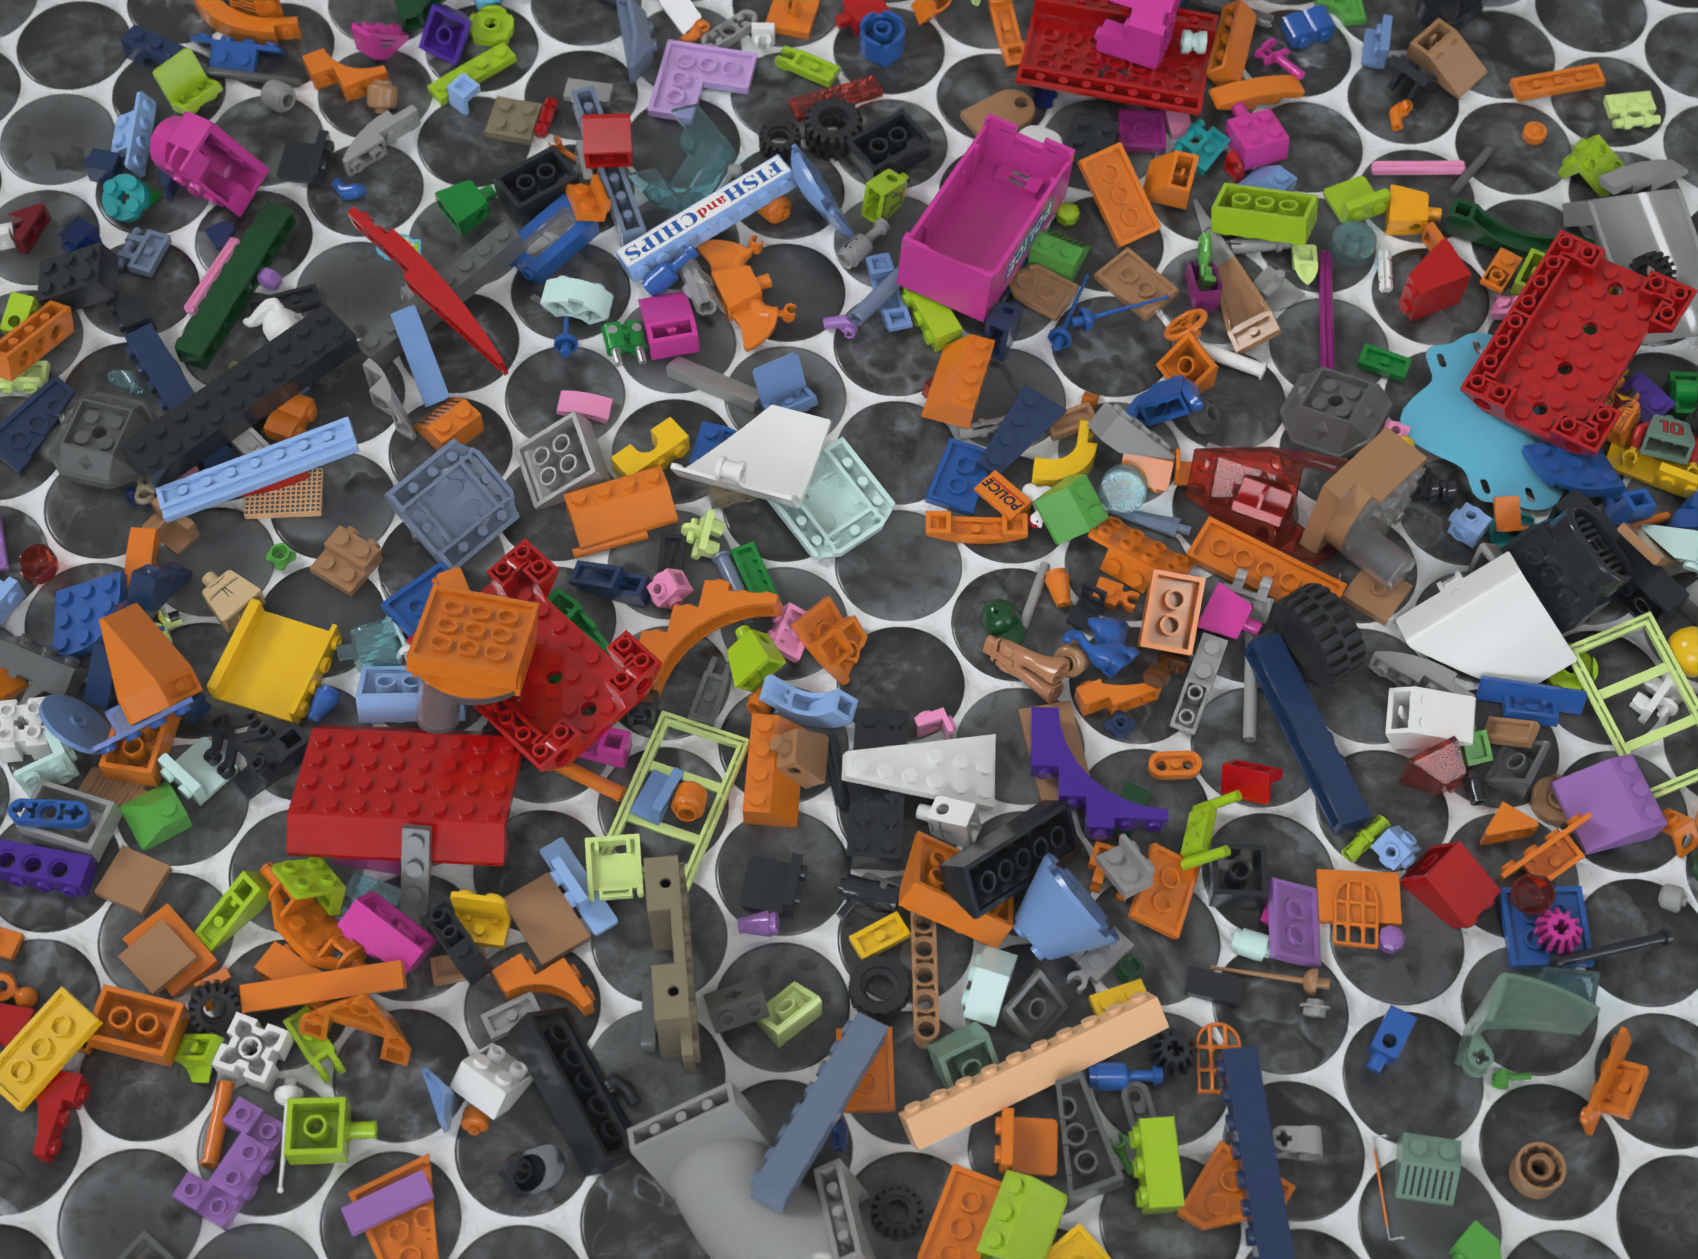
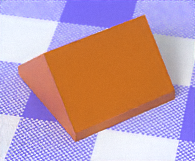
M1188 331L1156 364L1166 379H1170L1172 376L1183 375L1186 379L1195 382L1201 393L1214 387L1219 368L1191 331Z

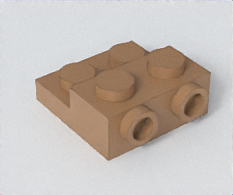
M339 525L324 543L325 550L309 568L311 573L352 597L383 561L381 547L371 538L367 541L360 538V533L355 528L348 526L345 529Z

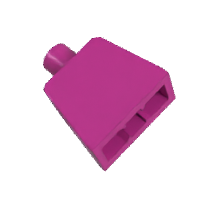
M1218 582L1198 621L1197 627L1238 639L1242 630L1256 637L1263 623L1250 617L1254 606Z

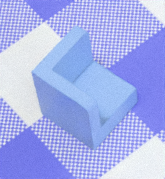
M462 73L447 86L450 105L467 116L470 113L468 101L481 91L480 85Z

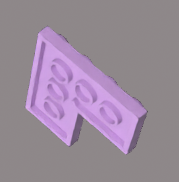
M668 39L647 109L648 116L693 123L703 87L749 94L758 61V53Z

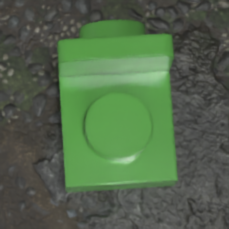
M1474 725L1473 745L1460 746L1465 766L1493 760L1487 730L1477 729L1476 725Z

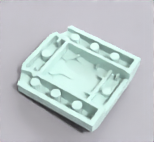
M843 437L822 449V454L799 508L767 500L813 560L843 556L883 529L895 506L893 499Z

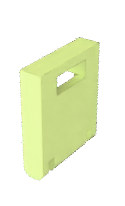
M639 834L585 838L589 902H594V893H599L600 901L633 898L632 890H637L638 898H643ZM626 845L627 853L600 855L599 847Z

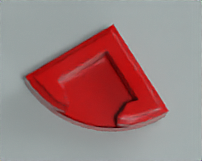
M1235 150L1228 152L1224 169L1235 183L1238 184L1244 179L1243 165Z

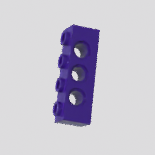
M0 839V880L8 881L16 887L34 886L43 892H51V890L61 891L62 894L69 897H77V895L88 896L98 868L92 856ZM14 861L10 867H5L7 863ZM41 866L36 872H31L34 867ZM67 870L64 876L57 877L60 872Z

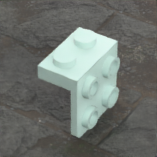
M48 729L43 732L53 753L13 773L16 781L28 797L32 796L40 779L59 785L69 783L74 777L80 775L74 762L78 759L75 750L57 739Z
M206 737L200 738L175 761L167 753H164L157 759L162 768L159 771L160 774L169 783L174 781L179 786L177 789L186 799L192 798L200 806L230 780L223 779L217 773L218 765L210 766L204 760V753L212 745V742ZM221 751V754L223 756L221 762H223L225 759V754ZM235 764L234 767L236 768V772L234 775H236L239 770L237 765Z

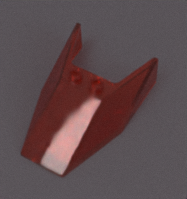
M1271 446L1196 448L1193 453L1185 497L1218 521L1291 557L1319 566L1334 556L1336 550L1327 544L1321 551L1314 553L1299 543L1305 528L1295 521L1294 510L1304 468H1318L1336 474L1350 459ZM1245 477H1250L1292 492L1293 495L1284 521L1279 527L1231 510Z

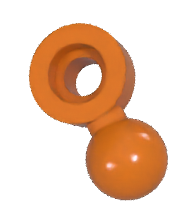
M6 971L0 972V981H5L8 985L5 990L0 988V1001L13 997L19 1007L31 1008L37 1003L38 993L34 988L30 986L19 988L17 987L18 984L14 975Z

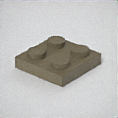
M497 96L484 131L485 138L530 146L542 110V104Z

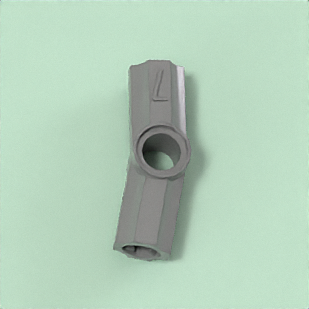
M690 259L678 270L684 282L682 289L692 300L697 313L702 316L711 315L717 309L715 306L716 300L711 290L714 282L708 274L702 271L697 260Z

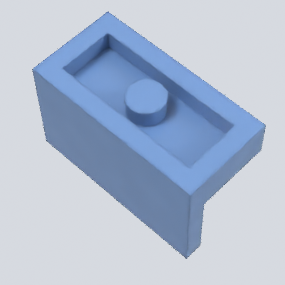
M674 767L670 776L653 769L632 805L630 813L659 826L671 805L674 790L679 783L683 782L684 771Z

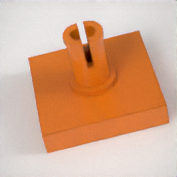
M773 0L765 23H775V34L809 40L820 7V0Z

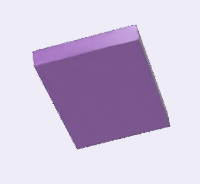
M1274 877L1268 879L1270 958L1309 968L1321 967L1317 889Z

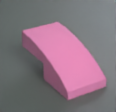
M562 390L556 414L566 416L576 411L585 418L606 424L609 419L613 399L586 392Z

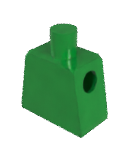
M467 180L435 192V197L439 210L458 234L463 237L490 216L488 201L496 198V193L490 184L479 190L472 181Z

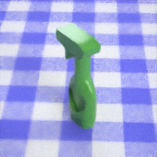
M1208 232L1202 233L1198 238L1200 274L1199 280L1196 282L1199 290L1209 291L1216 283V276L1212 275V267H1209L1212 240L1211 233Z

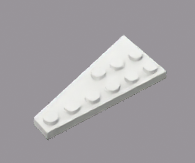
M996 734L846 751L842 759V780L935 799L937 796L948 797L974 803L978 809L991 811L995 807Z

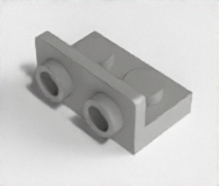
M1124 833L1119 835V846L1096 856V864L1124 899L1153 886V873H1155L1152 862L1150 859L1143 857L1136 842L1130 841Z

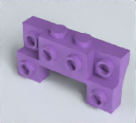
M240 1096L223 1119L227 1127L238 1132L240 1135L209 1181L207 1182L188 1171L172 1194L176 1202L199 1214L224 1231H227L245 1202L254 1197L258 1189V1182L263 1175H267L271 1171L275 1163L274 1158L282 1148L283 1123L269 1116L263 1109Z

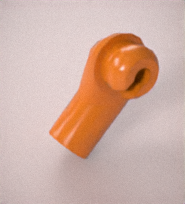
M704 19L695 21L689 33L681 36L679 41L695 43L701 40L702 36L710 28L708 21Z

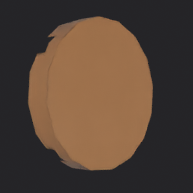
M1558 774L1539 779L1530 791L1529 802L1532 811L1538 819L1548 825L1561 827L1568 826L1566 823L1568 820L1550 785L1551 782L1565 777Z

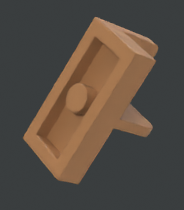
M156 497L151 502L155 514L142 525V528H156L161 537L160 543L176 555H180L200 536L195 522L186 516L166 523L162 516L163 512L160 508L158 497Z

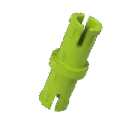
M1378 815L1365 829H1360L1356 833V837L1341 850L1344 858L1354 863L1366 850L1372 849L1371 846L1388 828H1391L1389 821L1385 817Z

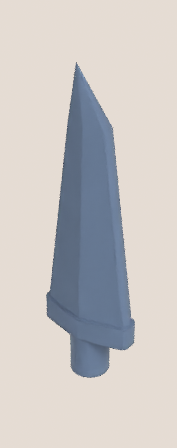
M1124 508L1106 511L1116 517L1174 538L1177 533L1189 536L1192 526L1180 524L1181 518Z

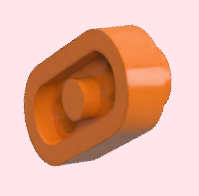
M1190 750L1156 752L1150 757L1148 762V772L1157 780L1192 779L1200 773L1202 767L1201 757L1196 752ZM1188 764L1192 769H1185L1183 765ZM1161 765L1165 770L1160 771L1157 769V766Z

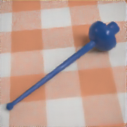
M564 316V332L559 334L554 340V348L561 353L562 357H569L571 353L578 349V340L569 333V316Z
M1085 274V279L1063 326L1053 328L1048 334V341L1052 344L1051 348L1054 351L1068 348L1072 342V336L1067 327L1086 281L1090 277L1089 274Z
M1165 295L1164 297L1093 314L1090 309L1082 307L1078 309L1077 317L1070 318L1072 327L1081 326L1083 331L1087 332L1093 328L1095 319L1160 300H1168L1170 296Z

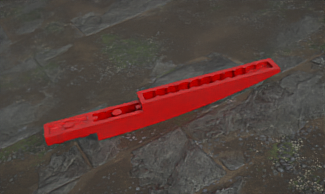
M355 206L352 207L347 214L353 226L405 272L402 276L408 288L506 376L509 372L500 354L467 307L435 269L393 228L387 232L381 225L377 227L373 224L374 221L367 212L363 211L361 213Z

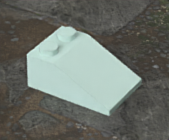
M1650 524L1642 525L1641 529L1675 559L1683 563V568L1698 574L1697 530Z

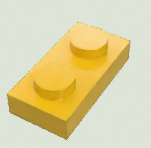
M896 911L849 936V941L862 961L865 958L869 959L871 956L879 955L911 937V933Z
M1140 978L1090 995L1088 1000L1094 1014L1098 1016L1106 1012L1105 1009L1108 1006L1116 1003H1125L1131 1000L1130 997L1133 994L1147 991Z

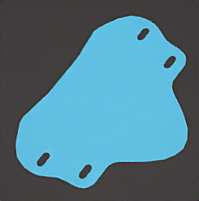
M1470 333L1453 343L1430 347L1426 352V358L1432 373V381L1409 401L1400 417L1401 424L1411 427L1407 437L1412 438L1416 445L1426 451L1460 466L1466 472L1473 494L1481 501L1493 503L1494 497L1519 495L1520 507L1528 510H1544L1558 503L1564 489L1556 484L1553 488L1541 480L1534 473L1522 454L1524 445L1544 443L1546 441L1483 412L1460 391L1461 385L1481 355L1475 352L1472 342L1478 341L1483 352L1493 335ZM1437 354L1444 356L1446 367L1439 365ZM1536 406L1533 412L1541 415L1538 406ZM1482 479L1488 482L1489 494H1486L1482 489L1480 483ZM1525 488L1532 490L1535 497L1534 502L1528 500Z

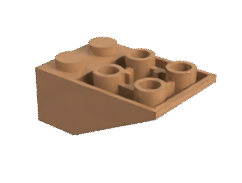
M1440 18L1434 21L1410 43L1406 55L1407 58L1419 65L1417 70L1422 67L1436 76L1435 82L1458 99L1488 72L1459 32Z

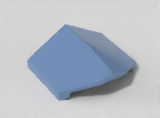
M428 1068L422 1069L421 1071L443 1132L446 1133L450 1131L457 1102L456 1095L450 1087Z

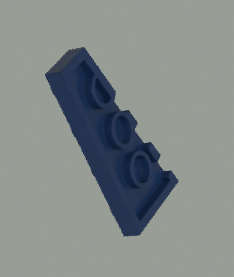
M57 375L0 423V459L18 475L22 474L75 396V391Z
M1024 385L977 462L976 467L988 474H991L994 470L999 474H1003L1067 412V409L1029 386Z

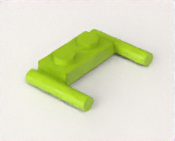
M1239 790L1192 807L1193 811L1189 812L1180 853L1184 857L1181 860L1183 870L1231 855V850L1227 845L1210 851L1209 849L1217 809L1242 800Z

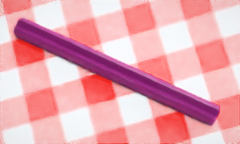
M1321 251L1318 256L1320 364L1322 367L1334 370L1332 253L1330 251Z

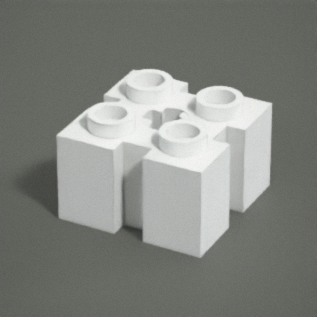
M45 697L28 698L27 704L20 705L17 699L0 701V761L2 763L24 761V755L31 754L34 760H39L53 753L43 732L47 728L39 715V706Z
M236 1012L227 1031L231 1040L228 1045L221 1043L213 1059L212 1066L218 1074L237 1081L243 1075L249 1085L270 1092L280 1072L276 1067L278 1059L286 1060L294 1039L289 1031L267 1024L264 1030L257 1019ZM258 1049L254 1055L249 1056L251 1051L255 1052Z

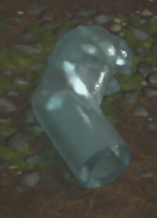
M112 370L109 372L108 381L113 385L128 387L134 396L143 393L144 388L131 371Z

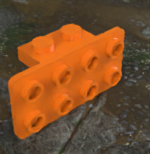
M1109 516L1097 527L1091 529L1088 534L1090 539L1108 548L1100 570L1142 594L1148 590L1152 569L1187 575L1194 567V563L1190 562L1185 555L1175 553L1162 542L1150 539L1138 529H1132L1117 517Z

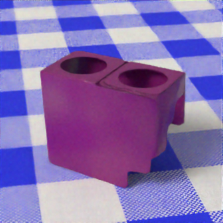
M1194 261L1187 262L1184 278L1192 309L1201 308L1207 312L1218 310L1223 286L1218 267L1214 266L1213 261L1210 267H1212V275L1216 276V283L1209 291L1198 289L1195 277H1199L1200 267L1195 266Z

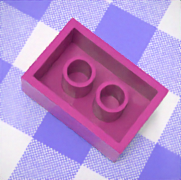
M374 890L357 898L337 925L343 930L342 934L347 939L359 942L365 947V952L371 957L380 958L384 962L404 960L405 976L423 963L438 942L436 937Z

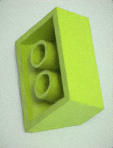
M1007 1170L976 1251L982 1259H1047L1069 1199L1068 1195L1032 1176Z

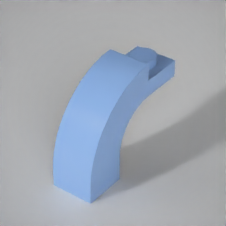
M773 674L765 677L759 698L762 702L775 708L773 714L780 715L798 724L818 728H836L851 724L858 703V699L839 688L826 693L807 692L795 688Z

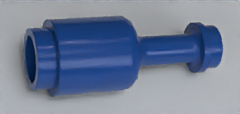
M691 244L685 246V252L672 263L662 261L644 277L645 280L641 284L652 297L664 293L679 279L677 271L690 259L696 260V257L700 255Z
M1098 1062L1087 1068V1085L1089 1088H1095V1091H1122V1089L1127 1088L1128 1082L1152 1081L1153 1086L1163 1084L1162 1067L1152 1066V1070H1129L1125 1062Z

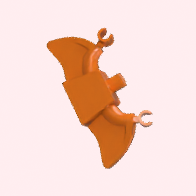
M757 235L750 237L748 248L731 241L707 240L697 246L696 250L711 267V277L714 282L713 289L728 321L734 320L738 324L742 333L745 351H752L770 337L776 328L778 317H781L785 322H792L796 316V313L793 312H795L797 307L793 303H788L784 306L783 310H778V307L768 306L763 302L762 290L772 287L770 276L767 273L755 277L751 267L746 265L752 254H760L762 252L764 241L756 243Z

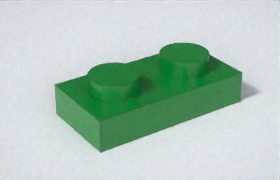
M1365 343L1356 367L1403 383L1412 359Z

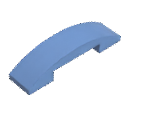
M889 252L865 257L873 290L894 270ZM898 289L878 308L889 332L913 327L908 308L904 306Z

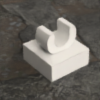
M752 22V45H754L755 49H758L759 45H767V49H771L772 45H775V23Z

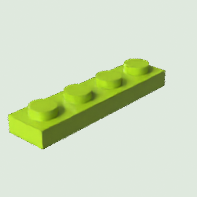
M501 42L427 85L428 92L442 106L449 102L447 86L462 73L479 84L517 62L516 55L504 42Z

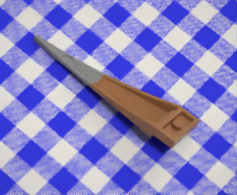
M1194 199L1193 202L1202 233H1211L1210 264L1213 261L1214 266L1218 267L1223 286L1220 304L1226 331L1236 353L1242 355L1283 332L1274 313L1220 233L1211 232L1210 218L1197 199Z

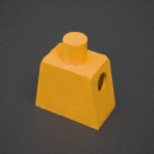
M1390 185L1389 192L1391 197L1386 209L1385 235L1422 234L1427 221L1440 222L1442 208L1428 207L1429 195L1426 192Z

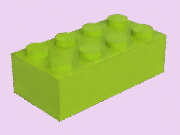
M1224 183L1211 208V232L1220 233L1221 235L1242 236L1247 239L1256 238L1269 242L1277 241L1292 245H1306L1317 221L1318 195Z

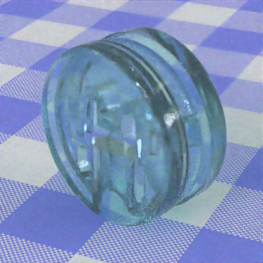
M1345 221L1339 224L1333 232L1330 252L1333 258L1342 265L1348 267L1362 266L1368 263L1373 256L1377 244L1376 234L1369 225L1363 222Z
M1119 464L1111 467L1104 474L1100 484V497L1103 504L1109 510L1119 514H1128L1136 511L1146 499L1148 490L1147 479L1143 472L1133 465Z

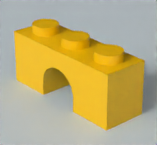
M669 417L651 429L652 444L656 447L654 450L645 453L639 452L629 444L611 457L612 471L621 478L658 466L665 470L671 462L677 458L684 457L690 450L689 436Z

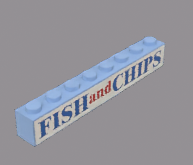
M777 154L617 249L615 253L621 267L634 284L637 283L662 261L670 263L685 252V246L689 244L694 248L768 205L772 200L796 188L797 184L793 172Z

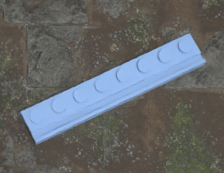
M349 417L342 418L155 488L160 508L163 512V519L166 523L172 522L359 452L360 449L357 445L356 436Z

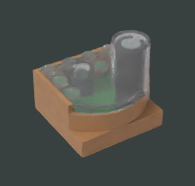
M1386 427L1323 485L1299 543L1314 555L1329 543L1391 592L1396 589L1413 569L1416 559L1385 535L1388 533L1390 525H1397L1404 517L1405 513L1402 511L1410 504L1412 499L1409 496L1417 489L1419 484L1416 482L1426 470L1423 467L1427 457Z

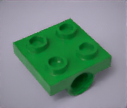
M1670 371L1667 375L1669 396L1676 403V407L1672 410V416L1674 418L1686 419L1698 407V372Z

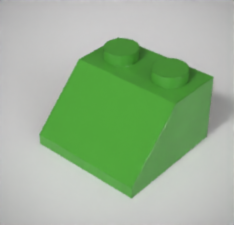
M1086 474L1067 476L1033 501L1056 545L1089 532L1109 518Z

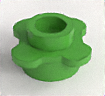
M278 543L271 547L265 557L268 562H272L275 565L276 570L281 571L286 568L289 562L295 561L297 555L294 551H290L286 543Z

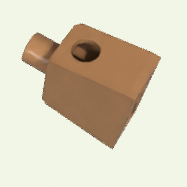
M796 728L781 735H775L772 738L770 748L778 752L777 769L805 789L825 783L829 736Z

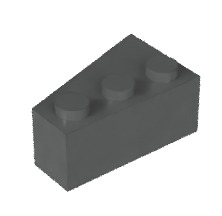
M23 633L21 636L0 637V667L9 670L7 676L16 679L17 675L31 681L32 686L51 694L78 697L89 668L80 664L81 661L69 655L63 656L58 653L59 649L47 644L41 645L37 642L36 637Z

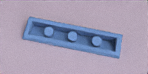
M415 304L390 314L425 408L449 400L450 395Z

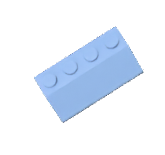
M362 666L355 696L359 723H428L422 717L423 680L419 676L418 678L412 677V672L406 671L407 666ZM455 696L454 718L451 722L466 721L468 701L464 697Z

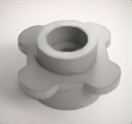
M1307 998V1003H1300V1007H1303V1015L1325 1018L1326 1010H1330V1006H1325L1324 1000Z

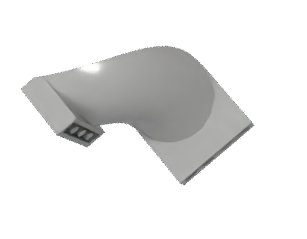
M732 1081L627 1129L630 1152L674 1199L692 1234L711 1259H876L867 1239L859 1211V1203L869 1199V1193L840 1158L814 1169L817 1189L800 1183L782 1214L751 1198L753 1185L750 1184V1180L757 1168L762 1169L765 1165L763 1160L770 1146L776 1147L767 1123Z

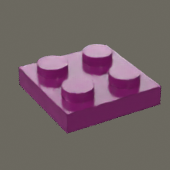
M1118 110V122H1120L1118 143H1122L1125 152L1165 154V111Z

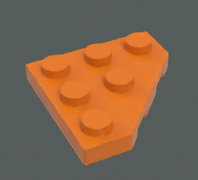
M1219 1141L1184 1201L1185 1206L1177 1213L1178 1217L1201 1231L1247 1221V1217H1242L1240 1210V1200L1243 1199L1242 1188L1238 1189L1235 1181V1171H1238L1237 1160H1232L1229 1145ZM1281 1177L1286 1205L1296 1186Z

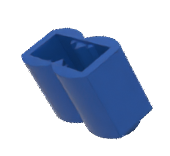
M1317 5L1304 12L1291 13L1283 17L1281 30L1292 49L1306 48L1312 42H1326L1334 35L1336 27L1325 5Z

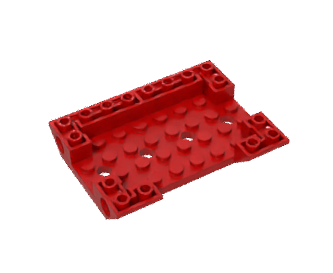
M1560 230L1464 380L1460 391L1483 412L1571 454L1597 455L1622 414V411L1604 404L1647 334L1673 333L1698 290L1653 270L1650 271L1647 277L1605 259L1606 249ZM1611 287H1619L1622 289V292L1619 295H1612L1608 290ZM1587 326H1593L1597 329V332L1593 335H1587L1583 329ZM1562 366H1569L1572 368V372L1563 375L1558 372V369ZM1536 406H1544L1547 412L1543 415H1537L1533 412V409Z
M524 538L486 571L491 583L480 591V593L540 603L537 642L520 696H515V691L491 698L465 699L540 772L570 765L645 698L656 679L662 662L627 630L606 647L610 656L547 599L559 569ZM415 633L406 640L409 645H411ZM552 676H562V679L558 683H549V680ZM596 707L593 715H583L586 708Z

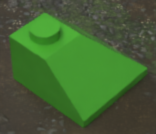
M168 781L119 806L143 852L193 826Z

